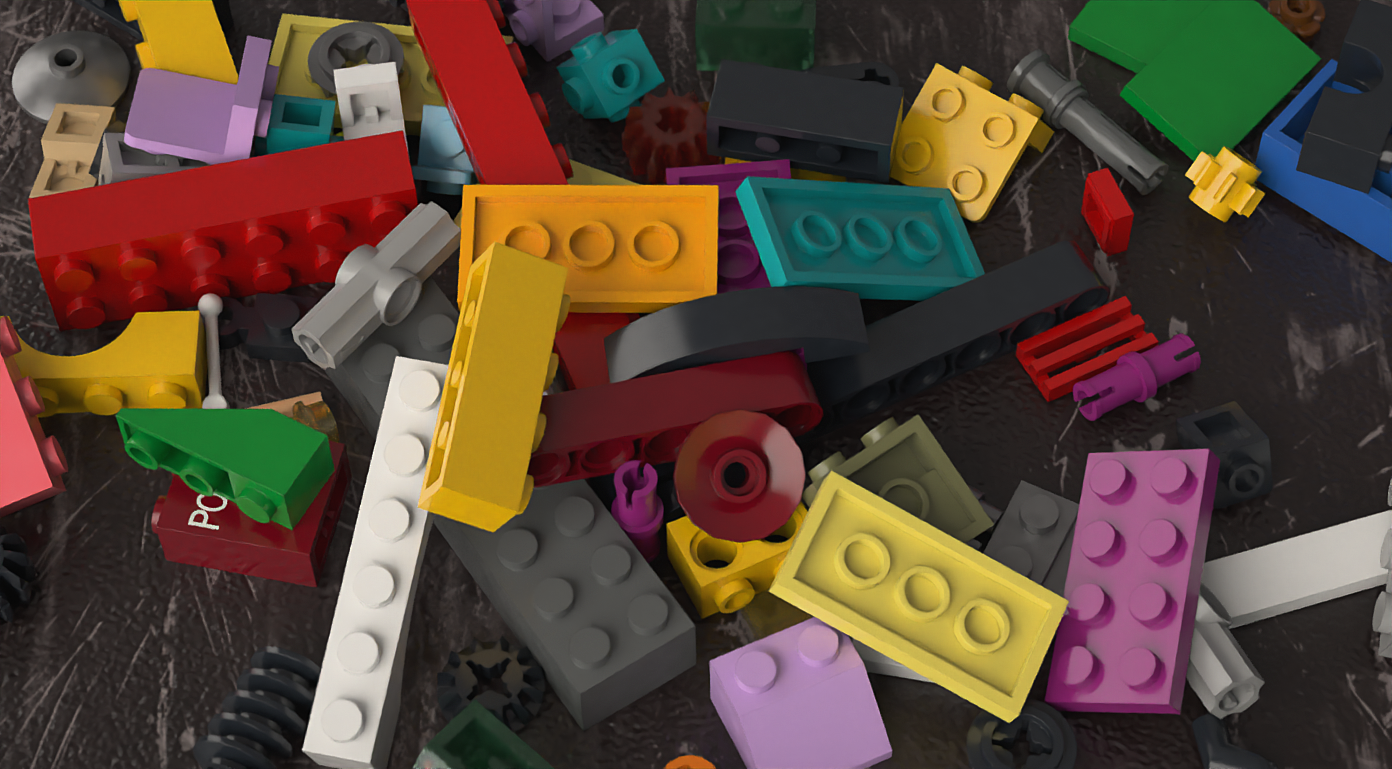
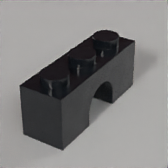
M1361 0L1343 41L1333 81L1354 87L1363 93L1351 94L1330 87H1324L1306 130L1296 171L1369 194L1377 171L1389 174L1392 168V7L1371 0Z

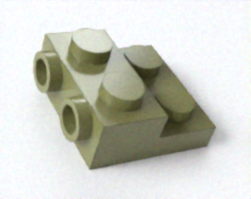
M919 414L901 426L897 424L893 417L887 419L860 439L866 448L849 460H846L841 451L818 464L807 473L813 483L802 493V498L810 508L823 480L832 470L964 544L994 525Z

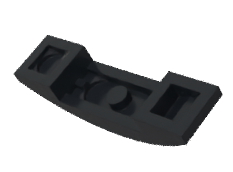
M804 286L754 288L698 298L642 317L604 338L610 383L803 348L805 363L870 352L859 294L839 289Z

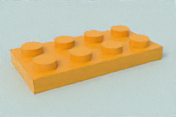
M463 185L457 297L459 310L461 311L470 266L494 241L568 267L564 293L570 295L568 312L654 313L680 303L718 294L719 186Z

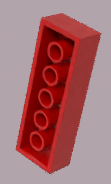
M400 130L29 198L28 205L35 260L59 330L65 331L76 328L90 329L103 323L133 318L136 312H166L198 306L200 298L208 293L219 297L235 299L256 295L257 293L276 294L288 288L320 282L334 283L343 261L353 250L364 244L375 248L418 206L404 132Z

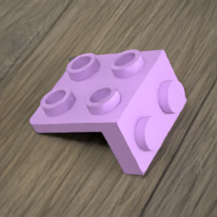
M247 35L237 85L155 68L142 69L125 128L124 142L131 147L142 149L151 154H169L204 161L209 165L249 158L253 137L266 138L279 72V66L268 64L272 40Z

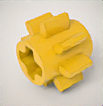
M1223 146L1216 157L1201 151L1185 174L1196 185L1188 197L1199 207L1223 222H1227L1234 211L1249 218L1265 195V192L1257 188L1255 184L1262 171L1249 160L1226 146Z

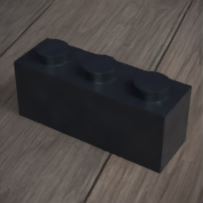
M722 59L706 116L707 154L751 162L789 159L790 168L889 184L902 124L904 88L884 85L876 81L864 82L826 76L818 72H801L764 66L755 62L744 63Z

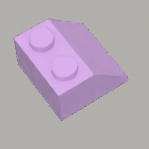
M816 617L810 618L710 660V699L747 769H865L892 757V748L862 659L847 634Z

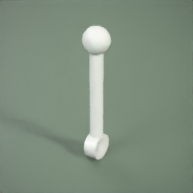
M208 293L203 295L198 303L200 313L205 316L209 395L204 399L202 409H230L229 402L222 396L217 316L222 312L223 303L219 296Z

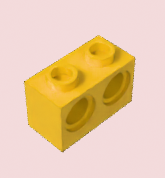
M802 501L787 523L768 535H781L789 539L782 543L768 542L764 538L743 543L716 539L692 524L687 516L666 524L668 558L701 619L719 611L722 613L735 612L749 604L754 596L770 590L808 513ZM712 560H722L730 565L715 569L704 564Z

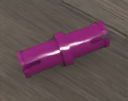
M1179 333L1170 340L1141 354L1131 351L1122 355L1117 360L1116 366L1085 381H1079L1073 386L1075 402L1097 393L1100 395L1098 399L1079 407V411L1086 419L1095 421L1103 414L1132 400L1144 402L1153 398L1157 393V388L1187 373H1193L1200 368L1199 352L1178 360L1174 359L1175 355L1194 347V342L1184 333Z
M634 460L624 463L615 472L614 485L617 497L612 503L611 515L647 563H650L660 552L661 542L658 531L663 525L664 507L662 500L657 495L658 477L655 469L646 463L643 469V478L640 476V461Z

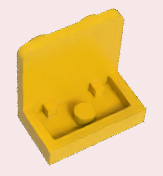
M936 63L901 124L890 177L906 186L950 189L960 215L973 223L983 221L988 215L1027 145L1043 152L1054 131L1040 120L1044 110L1015 93H1012L1010 99L1006 101L989 92L993 82L975 71L962 66L958 74Z

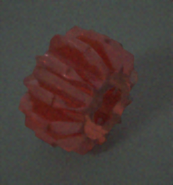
M669 86L664 97L657 98L649 93H645L644 99L641 102L642 107H629L625 132L622 133L623 151H626V157H629V165L633 169L634 175L648 174V180H650L651 185H658L663 180H667L666 169L718 165L721 156L707 154L706 116L710 101L699 103V98L694 89L681 97L676 96Z

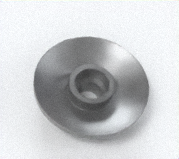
M67 31L42 39L22 55L13 72L12 87L15 98L22 110L35 120L48 124L56 103L116 107L128 91L131 81V69L125 52L112 39L90 31Z

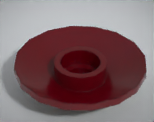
M742 409L713 414L694 427L678 450L673 473L677 501L691 523L713 538L737 543L766 538L786 524L801 502L806 477L801 450L787 428L766 414ZM739 462L745 469V479L741 485L730 487L724 479L725 469L731 463Z

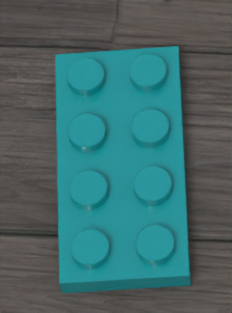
M747 176L735 191L771 287H822L858 293L859 299L924 301L985 274L948 188Z

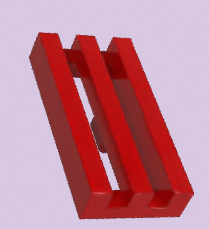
M1126 296L1017 343V359L1047 402L1072 392L1073 386L1077 382L1085 381L1116 366L1117 360L1122 355L1131 351L1141 354L1158 346L1159 341L1152 332L1146 334L1144 331L1145 322L1139 314L1133 316L1131 313L1132 304ZM1127 337L1131 340L1127 344L1051 378L1047 375V373L1071 362L1079 363L1096 355L1098 350Z

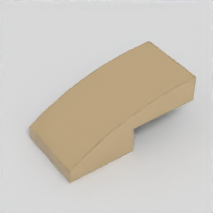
M56 103L41 139L44 161L29 198L99 186V180L90 175L89 170L104 129L116 122L115 107Z

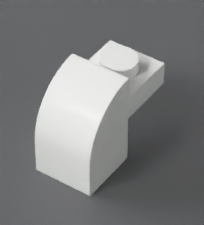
M395 62L362 64L356 67L334 70L344 141L403 130L407 146Z

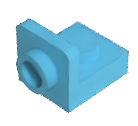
M424 104L418 165L411 168L413 179L427 180V192L462 195L463 184H476L478 179L446 106Z

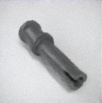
M1041 49L1032 51L1012 71L1006 86L1008 92L1023 96L1028 101L1044 110L1042 119L1049 127L1057 129L1065 127L1135 186L1142 195L1149 194L1162 182L1163 179L1157 176L1156 173L1158 172L1162 176L1166 175L1169 169L1168 164L1157 158L1090 102L1086 86L1079 80L1070 81L1050 64V56Z

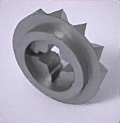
M349 22L335 26L319 36L310 49L308 68L312 83H317L321 87L326 98L337 95L334 70L347 68V61L359 63L363 59H367V64L395 62L397 75L403 73L404 53L401 43L391 31L374 23Z

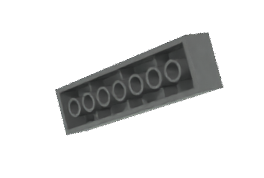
M431 276L422 283L419 299L405 319L393 326L382 323L336 369L328 367L325 370L375 442L396 356L449 365L460 314ZM585 479L533 488L529 503L521 515L516 514L495 532L435 514L433 522L520 644L523 647L527 646L533 659L539 666H542L543 676L583 732L696 665V631L694 623Z

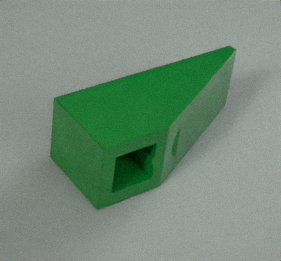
M121 408L116 414L125 443V451L134 461L148 469L156 470L158 467L166 469L180 476L185 484L204 496H212L214 493L236 503L243 513L261 523H268L271 520L293 530L335 471L326 434L272 409Z

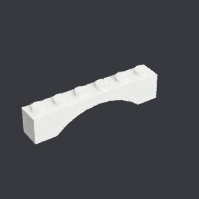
M398 356L395 358L302 749L318 765L339 769H386L400 710L402 676L412 608L429 533L435 517V513L417 507L449 365Z

